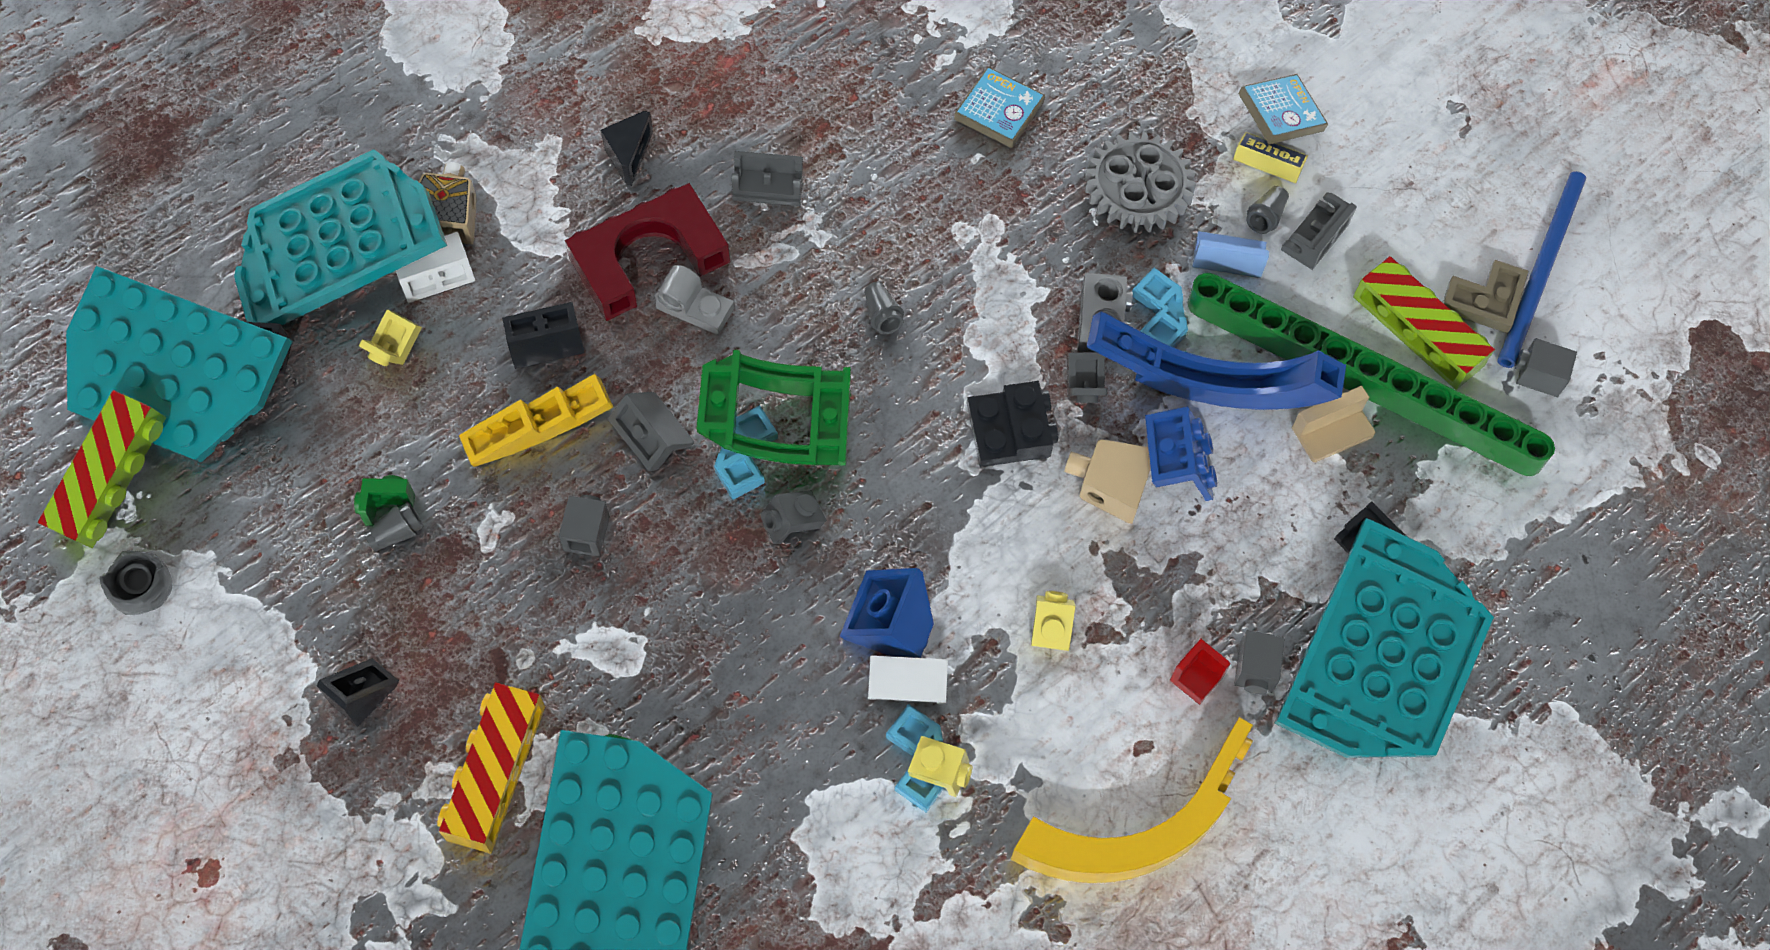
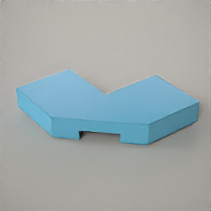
M1154 267L1132 290V297L1156 314L1140 331L1175 348L1186 337L1188 332L1183 308L1182 287Z
M760 405L736 417V434L769 442L778 439V432ZM721 447L714 465L715 473L732 500L765 483L763 475L750 456Z
M910 704L906 706L886 733L888 740L912 757L921 736L943 742L940 725ZM907 770L896 784L894 791L927 813L944 790V787L910 777Z

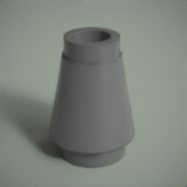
M1273 186L1248 208L1246 218L1248 226L1260 234H1266L1275 230L1289 199L1288 192L1283 187Z
M873 282L865 288L864 293L866 295L871 326L880 334L896 332L904 323L903 309L883 283Z
M406 502L401 506L396 504L370 530L366 531L364 536L371 548L377 552L380 549L417 536V531L424 526L413 507Z

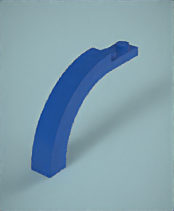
M1102 311L1093 315L1087 342V348L1136 372L1135 381L1187 400L1239 409L1278 410L1313 406L1342 397L1346 365L1319 350L1303 357L1267 363H1244L1211 359L1166 345Z

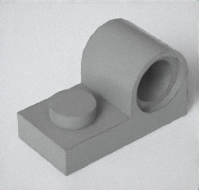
M681 265L672 266L655 295L656 309L716 335L720 334L735 309L733 300L702 288L698 275Z

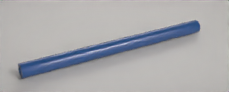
M1574 171L1569 174L1520 300L1512 328L1506 336L1497 362L1503 367L1512 368L1516 364L1584 187L1586 176L1581 172Z

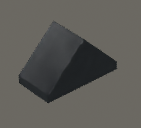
M642 111L601 129L604 150L626 185H633L653 134L651 114L647 111Z
M371 658L320 679L317 687L334 708L358 727L397 687L399 680Z

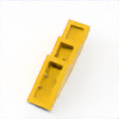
M593 374L565 391L556 387L528 404L520 399L461 433L459 437L470 464L476 467L552 439L612 409L613 405L601 378Z

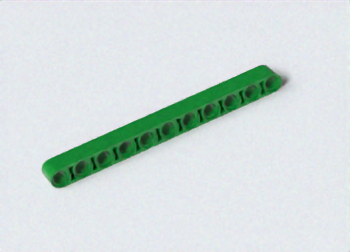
M1203 273L1194 279L1187 305L1190 312L1195 316L1285 360L1303 357L1318 350L1328 356H1335L1339 359V362L1346 365L1343 388L1350 391L1363 386L1369 396V401L1521 475L1534 476L1538 474L1555 452V444L1547 434L1212 273ZM1201 294H1207V295H1209L1210 297H1205V296H1203V295H1201ZM1233 309H1238L1243 313L1235 312ZM1264 324L1271 325V326H1273L1274 328H1269V327L1265 326ZM1297 339L1304 341L1306 344L1298 342ZM1362 371L1368 372L1371 376L1365 375ZM1394 386L1401 388L1404 392L1398 391ZM1427 402L1434 404L1437 408L1430 406ZM1461 418L1467 420L1470 424L1463 422ZM1495 435L1500 436L1503 440H1499ZM1529 451H1531V452H1533L1534 454H1536L1537 457L1531 455V454L1529 453Z

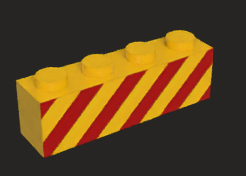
M495 682L491 694L487 693L484 696L480 706V716L482 718L478 729L471 731L466 743L468 755L464 766H459L453 776L452 789H454L451 800L449 804L445 803L442 806L438 816L437 826L440 827L439 832L447 842L492 854L545 709L540 694Z

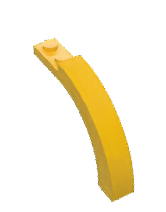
M1240 717L1238 718L1196 794L1180 811L1163 823L1133 835L1098 838L1063 831L1033 816L1014 848L1010 860L1049 877L1084 883H1108L1133 879L1169 865L1202 840L1228 805L1231 798L1223 793H1225L1235 775V772L1229 768L1235 757L1242 761L1248 752L1253 740L1248 738L1247 735L1253 725Z

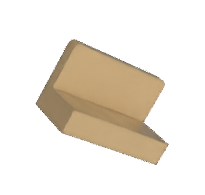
M1363 386L1343 393L1341 398L1314 405L1298 413L1292 430L1312 462H1318L1374 437L1376 432L1362 411L1369 399Z

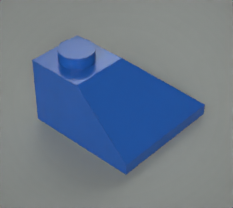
M919 568L866 570L840 637L846 641L891 657L921 658L934 625L923 572Z

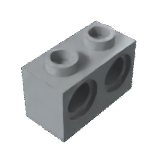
M1085 273L1081 289L1077 351L1097 353L1087 348V342L1093 315L1101 311L1131 326V321H1125V312L1131 311L1133 296L1132 291H1127V277ZM1101 297H1107L1113 301H1105Z

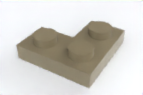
M1495 260L1490 268L1485 286L1452 276L1443 303L1450 310L1457 312L1461 318L1508 334L1512 328L1529 271Z

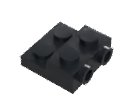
M1039 381L1004 385L1003 392L967 397L966 404L979 467L1051 457L1053 444L1058 443V430L1055 421L1048 422L1046 412L1051 411L1050 395L1048 390H1041Z

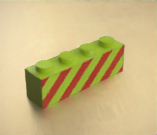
M1391 256L1363 277L1355 291L1353 298L1455 390L1480 371L1495 350L1483 335L1476 333L1462 320L1457 312L1450 310L1436 297L1430 288L1423 286L1410 274L1404 265L1396 262Z
M113 390L37 523L93 549L96 542L106 533L107 522L115 508L124 501L126 489L133 476L142 469L145 455L151 444L161 435L163 423L167 417L152 407Z

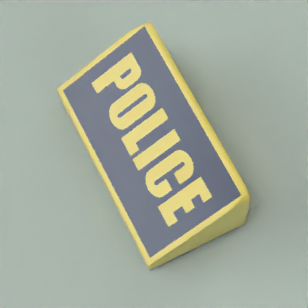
M1245 132L1236 148L1233 160L1297 183L1308 155L1277 143L1268 144L1266 139Z

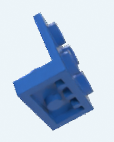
M1188 406L1145 415L1151 476L1154 486L1157 488L1193 481L1205 501L1213 500L1212 488L1218 485L1215 468L1213 465H1209L1208 457L1209 454H1213V443L1210 433H1204L1201 418L1196 419Z

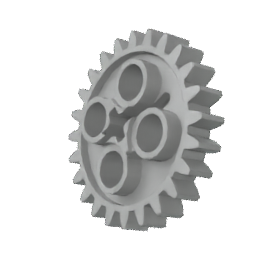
M1129 132L1128 140H1124L1118 134L1114 144L1105 140L1103 150L1096 148L1094 157L1089 158L1084 179L1086 181L1085 193L1090 194V204H1098L1096 212L1098 215L1105 212L1109 213L1108 223L1113 222L1115 219L1120 220V229H1123L1127 223L1132 224L1133 232H1137L1139 225H1144L1147 232H1151L1153 224L1156 223L1163 230L1167 220L1175 224L1178 214L1184 216L1188 205L1192 203L1196 182L1193 180L1196 172L1189 169L1191 160H1181L1183 149L1171 150L1173 141L1170 140L1164 145L1160 144V135H1157L1151 141L1148 140L1147 132H1143L1141 139H1136L1134 133Z

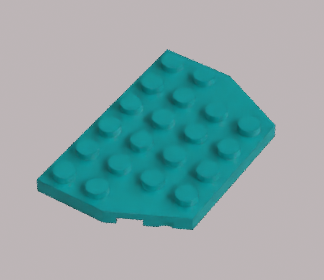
M373 149L251 208L247 219L248 229L243 236L241 244L245 251L241 266H236L234 279L246 322L284 325L448 245L430 194L426 188Z
M96 266L66 331L67 410L95 421L111 392L115 390L152 407L167 417L163 423L161 435L153 444L203 462L215 451L219 443L226 441L235 433L234 429L250 415H256L264 407L292 341L279 334Z
M1366 518L1359 529L1274 724L1345 758L1434 757L1438 753L1494 617L1482 603L1475 600L1472 591L1464 581L1460 582L1445 565L1444 561L1446 560L1437 550Z
M560 730L519 950H688L713 793L640 741Z

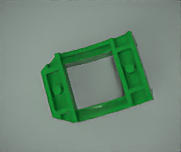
M733 350L732 355L718 362L717 359H714L702 365L696 430L699 434L724 449L758 459L788 464L846 466L848 461L847 444L851 397V367H843V371L822 370V367L780 364L752 358L741 354L740 350ZM739 383L776 393L813 396L810 445L769 442L736 434Z

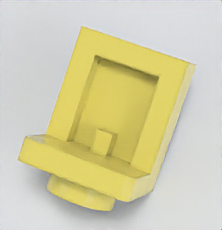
M386 310L372 340L362 339L359 346L369 352L367 357L380 365L387 367L389 362L403 365L422 327L394 311Z
M1046 591L1045 596H1036L1031 646L1069 651L1075 603L1074 600L1068 599V594L1058 591Z
M921 736L909 766L908 774L910 777L944 787L949 795L957 797L960 788L967 787L973 766L969 764L965 749Z

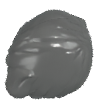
M122 551L114 560L113 565L109 567L108 572L99 578L101 587L109 602L125 615H138L156 610L164 604L172 591V578L167 566L160 557L149 552Z

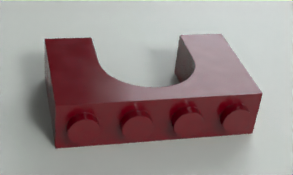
M690 183L681 187L671 188L665 194L653 200L641 202L633 209L618 216L608 217L603 223L588 230L578 231L572 237L565 240L571 263L606 321L638 307L634 288L621 268L619 259L623 251L630 244L641 238L664 237L678 244L699 277L730 263L729 245Z

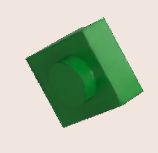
M387 475L382 479L363 478L361 492H356L354 498L355 513L360 515L365 526H373L377 507L393 508L396 504L401 506L408 502L414 508L415 493L408 479L400 476Z

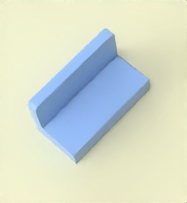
M1198 231L1192 267L1261 278L1269 258V251L1266 250L1267 242Z

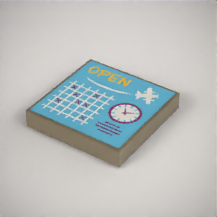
M987 67L956 110L954 120L1013 148L1044 103L1045 94Z
M1298 74L1241 87L1238 93L1268 144L1324 132L1328 126L1326 119Z

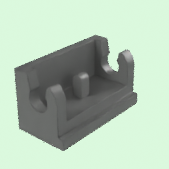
M744 151L734 152V173H732L731 178L733 201L800 206L804 180L803 157Z
M1327 192L1323 199L1331 203L1335 208L1319 200L1314 209L1281 248V251L1311 270L1315 268L1348 227L1357 208L1352 202L1349 204L1333 193Z

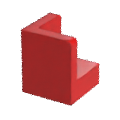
M1200 638L1178 663L1170 681L1200 705L1223 679L1231 663Z

